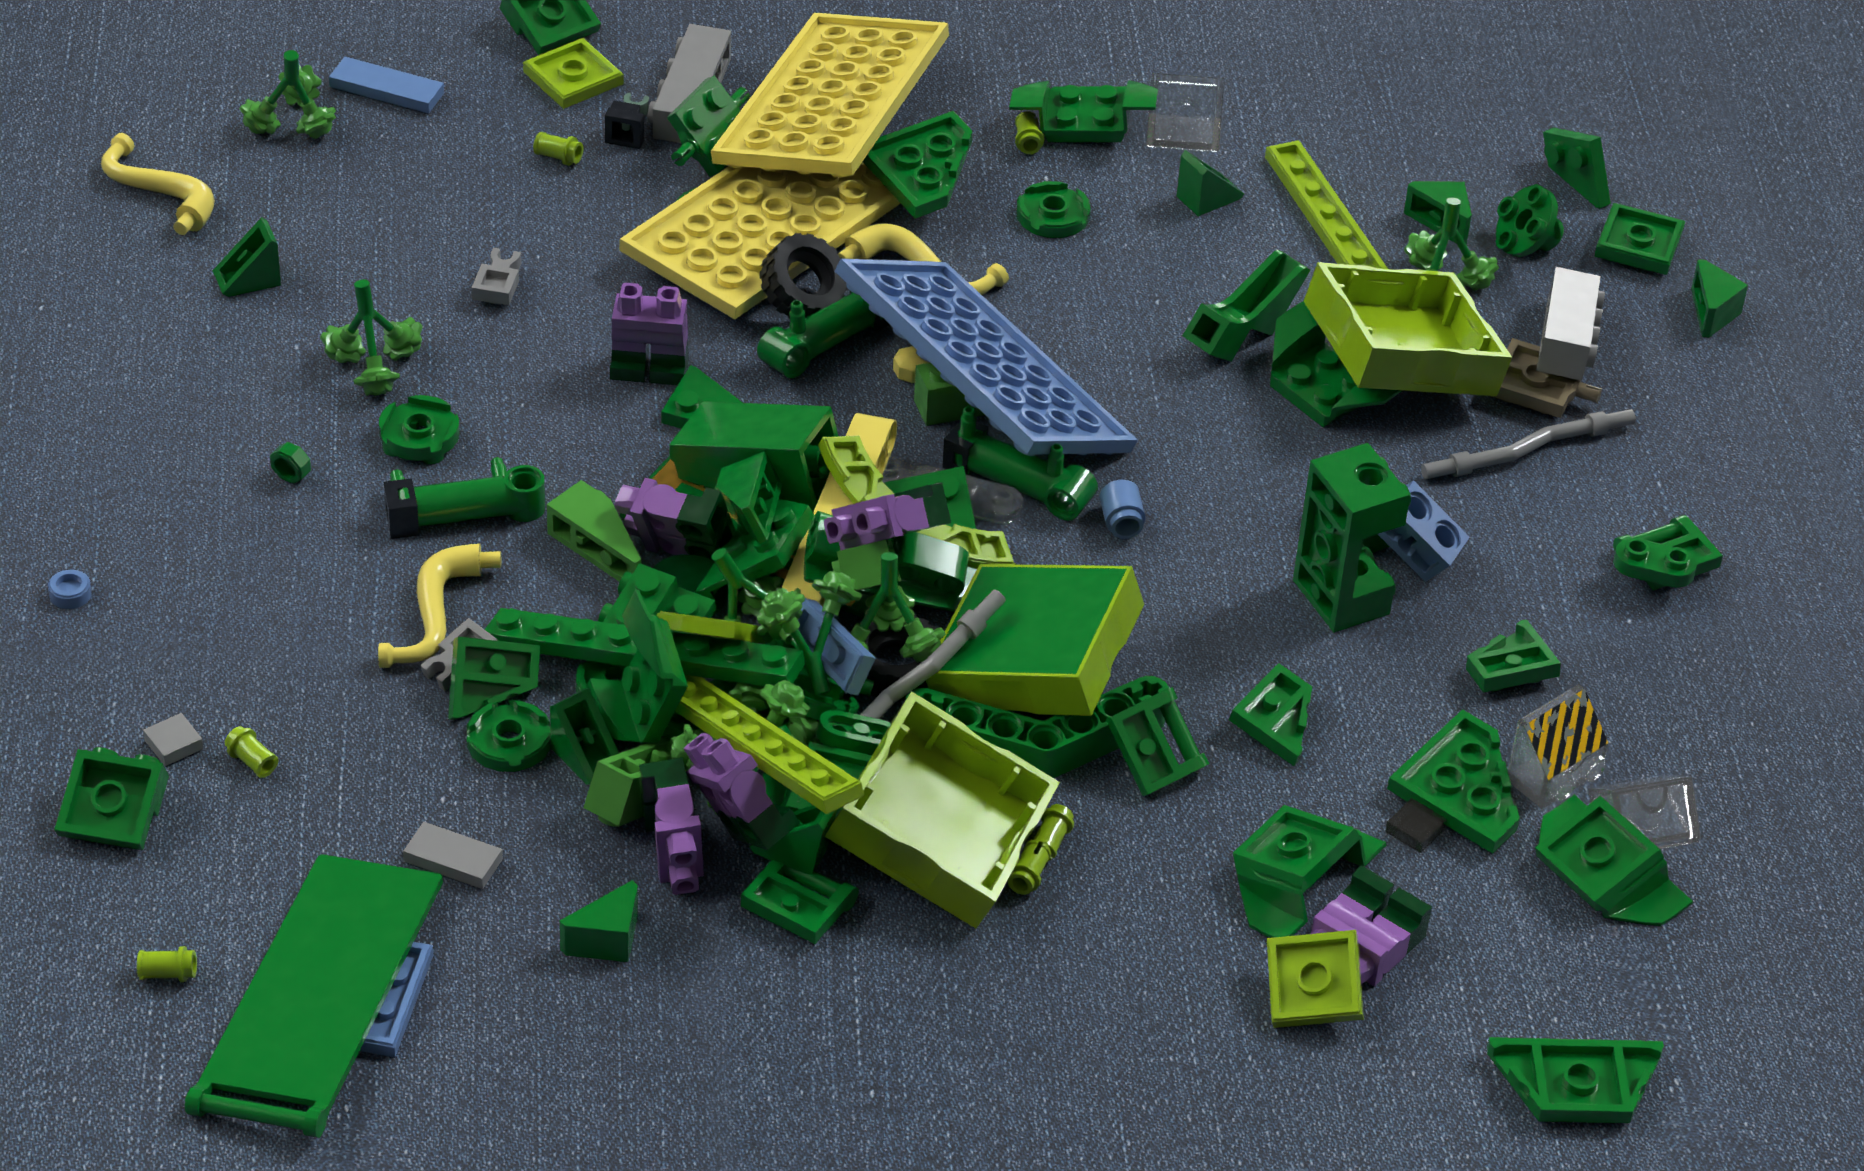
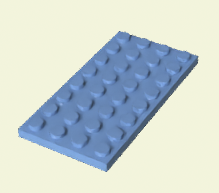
M840 259L834 272L846 282V287L851 292L860 295L869 304V309L874 314L883 317L893 327L892 330L897 336L907 340L916 348V353L920 358L936 367L941 372L940 376L944 381L956 386L965 395L966 402L980 409L989 418V423L995 429L1004 432L1014 442V447L1019 452L1028 456L1050 454V447L1054 444H1060L1063 447V454L1087 455L1090 453H1104L1112 455L1113 453L1132 452L1138 439L946 262Z

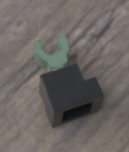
M626 93L624 95V102L613 101L605 114V143L637 149L641 148L644 142V116L647 115L649 109L648 96H644L641 102H632L631 93Z

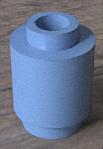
M1123 479L1115 480L1105 485L1100 492L1099 498L1106 527L1114 536L1120 539H1130L1137 536L1142 531L1146 520L1138 486L1132 481Z

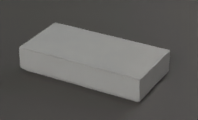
M423 822L403 850L404 862L483 889L503 860V851L501 848Z

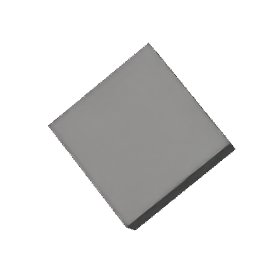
M182 713L143 729L145 742L164 766L203 749L201 736Z

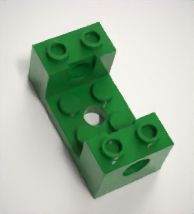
M1369 443L1310 460L1293 581L1333 633L1389 615L1396 591L1393 578L1389 573H1385L1383 569L1380 570L1377 567L1371 550L1366 546L1364 547L1362 539L1406 525L1408 507L1411 504V494L1408 487L1400 482L1389 469L1386 460L1381 456L1379 457Z

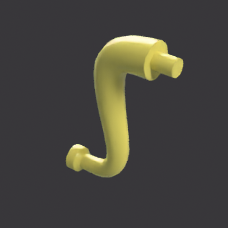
M124 133L115 135L111 139V147L102 156L101 166L104 173L109 178L124 185L183 199L184 202L176 211L177 221L173 225L174 230L180 235H185L188 231H199L202 229L212 214L215 202L213 193L208 185L197 178L181 173L138 168L118 163L121 156H127L134 150L135 145L128 135Z
M887 223L871 225L848 236L845 239V249L838 253L842 259H870L882 251L890 250L899 253L908 261L941 262L934 252L913 232L904 227ZM995 263L988 267L987 275L979 280L968 283L983 295L995 286L1002 287L1009 280V276L1002 265Z
M468 544L450 547L430 556L421 566L417 578V598L425 636L420 643L408 647L394 648L390 643H379V668H390L394 663L420 662L435 655L440 650L438 644L445 639L446 635L443 592L445 583L455 577L481 576L482 568H501V551L481 552L480 544Z

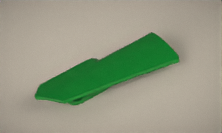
M817 511L813 517L807 536L804 557V580L808 583H813L817 579L823 580L825 574L833 571L832 562L838 561L836 551H840L839 542L831 544L828 542L824 527V519L833 517V515ZM917 532L886 539L892 541L894 552L898 556V569L901 578L898 586L902 587L905 595L914 598L915 605L955 612L977 570L968 566V551L959 545ZM880 586L857 592L873 596Z

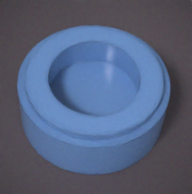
M64 570L53 575L48 582L50 601L59 608L75 609L86 604L91 598L90 579L81 571Z

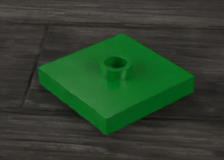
M1613 203L1596 246L1594 257L1668 275L1686 221Z

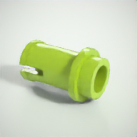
M1031 111L1021 112L1015 119L1017 127L1015 144L1025 154L1037 153L1044 144V136L1038 126V117Z
M539 132L534 140L533 150L537 155L562 160L564 165L570 166L573 163L577 164L580 162L583 155V144L578 142V139L573 136L566 139L547 134L546 132Z
M242 726L234 728L225 739L228 755L232 758H239L259 778L269 776L278 765V757L256 739V732L251 728H244Z
M1053 804L1045 809L1041 817L1042 824L1034 840H1039L1034 854H1038L1042 844L1046 843L1052 852L1050 860L1056 857L1057 850L1065 834L1070 833L1074 828V816L1069 808L1060 804Z
M1030 840L1026 843L1023 853L1008 878V885L1014 892L1026 895L1037 890L1040 886V874L1052 856L1051 849L1046 843L1042 844L1038 854H1034V851L1039 844V840Z
M180 946L178 951L140 950L138 952L137 975L139 980H145L146 978H178L180 982H186L188 978H195L196 952L195 950H187L186 946Z

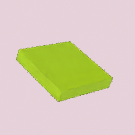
M584 38L523 62V72L563 109L624 84V74Z
M664 611L657 613L659 618L668 622L670 630L765 644L763 637L756 633L758 625Z
M1356 930L1267 938L1271 1021L1273 1028L1364 1020L1359 944Z

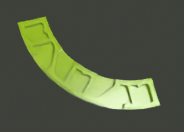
M860 436L822 437L818 447L825 464L837 484L853 504L895 494L882 481L884 477L871 461ZM954 524L953 527L942 525L917 532L963 547L969 553L968 566L976 569L980 564H1015L1003 531H985Z

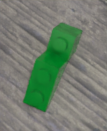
M1275 250L1228 298L1217 304L1201 303L1182 336L1209 355L1232 362L1251 329L1273 335L1276 319L1287 311L1311 269L1283 251Z

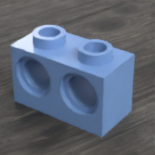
M1413 480L1406 485L1411 494V504L1408 507L1406 525L1379 533L1378 535L1426 582L1452 564L1470 537Z

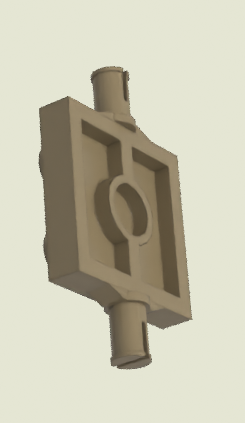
M1512 338L1507 348L1512 356V360L1498 395L1491 397L1559 418L1562 417L1568 403L1575 397L1598 404L1603 388L1583 383L1581 380L1536 371L1540 346Z

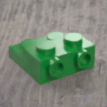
M502 0L499 7L517 36L524 33L538 55L599 32L601 22L586 0Z
M639 563L634 573L627 571L623 574L618 585L619 597L614 605L606 603L603 606L598 621L625 624L622 615L635 589L640 590L650 615L657 616V613L664 611L711 618L716 611V605L713 599L678 587L675 576Z
M95 747L92 751L78 749L54 828L56 834L66 838L143 850L152 817L159 814L169 779L163 763L155 757L143 754L135 755V758L119 756L113 750L102 747Z

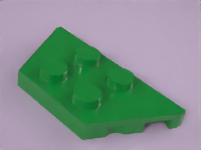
M779 499L767 541L759 543L737 524V530L729 542L722 548L728 551L744 577L753 582L762 576H767L785 567L809 530L815 515L807 504ZM715 562L695 591L697 594L715 600V594L719 588L728 584Z
M1489 1037L1486 1049L1487 1055L1538 1121L1630 1123L1660 1061L1664 1044L1663 1041Z

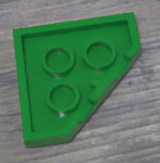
M950 111L879 137L863 160V163L916 219L948 206L972 144V130L954 111Z
M1463 709L1389 777L1387 790L1492 854L1518 829L1520 817L1517 805L1514 806L1511 796L1512 786L1506 762L1502 761L1498 730Z

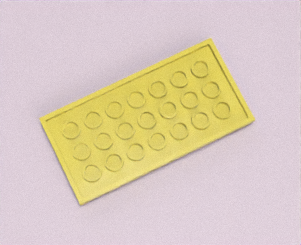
M813 13L712 148V163L727 165L730 168L755 167L762 168L765 171L789 170L796 171L799 174L823 173L839 178L853 176L949 37L948 23Z
M863 162L853 176L841 178L823 173L799 174L796 171L789 170L765 171L762 168L727 167L620 238L619 251L724 314L737 319L767 298L766 293L763 292L761 287V264L767 257L766 255L785 237H791L795 233H801L802 235L808 233L816 238L824 239L829 246H833L836 249L845 243V239L848 236L868 227L898 206L900 202ZM799 261L791 263L788 268L791 280L809 267Z

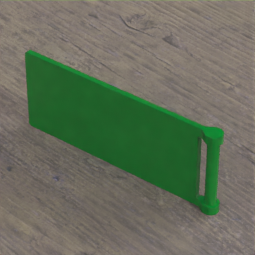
M324 854L319 855L198 1083L191 1087L185 1099L186 1114L202 1117L205 1113L232 1117L303 1130L305 1136L320 1138L325 1130L329 1112L443 884L442 875L440 873ZM213 1089L312 1107L305 1112L211 1095Z

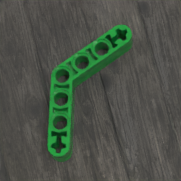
M1143 676L1102 694L1092 716L1055 715L1044 721L933 689L919 688L912 692L964 723L982 739L1010 751L1052 778H1056L1119 749L1106 718L1168 689L1169 686L1161 678ZM1157 708L1153 712L1162 728L1166 721L1160 709Z

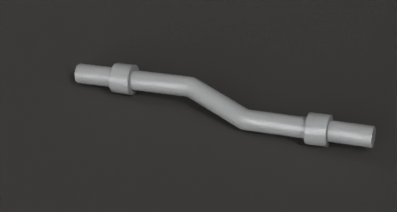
M1632 409L1605 414L1603 411L1586 414L1585 419L1543 427L1510 446L1469 454L1467 451L1450 454L1449 459L1422 464L1421 473L1424 479L1452 474L1454 477L1468 475L1472 473L1473 469L1515 461L1551 441L1588 434L1591 437L1607 434L1609 429L1635 424L1636 416Z
M994 589L974 610L969 609L957 621L958 627L925 661L883 690L860 715L880 719L894 703L936 674L970 638L976 639L987 627L986 621L1006 601L1005 597Z

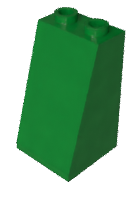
M702 402L669 444V454L675 464L679 479L715 489L721 468L765 451L783 484L779 499L807 504L812 512H814L830 474L818 444L822 437H837L838 432L831 406Z

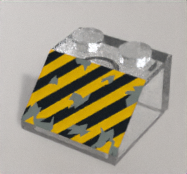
M1580 684L1519 719L1508 766L1510 782L1541 809H1544L1556 800L1562 801L1566 799L1574 789L1585 782L1595 781L1603 773L1606 766L1604 761L1608 741L1586 690Z

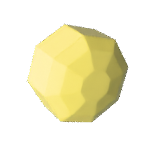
M913 346L899 349L893 359V370L898 379L910 383H915L916 365L930 363L920 358L916 353L917 349Z

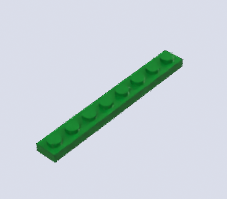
M500 608L485 628L498 641L540 645V654L629 666L637 651V647L625 624L542 614L513 608ZM671 632L684 675L761 686L766 684L774 686L783 680L790 681L793 684L806 664L804 651L800 649Z

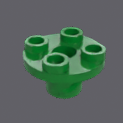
M1534 184L1521 189L1512 197L1507 196L1503 198L1497 209L1499 219L1496 226V246L1513 257H1524L1535 252L1537 249L1549 251L1559 244L1564 233L1563 223L1557 219L1558 204L1551 191L1541 185Z

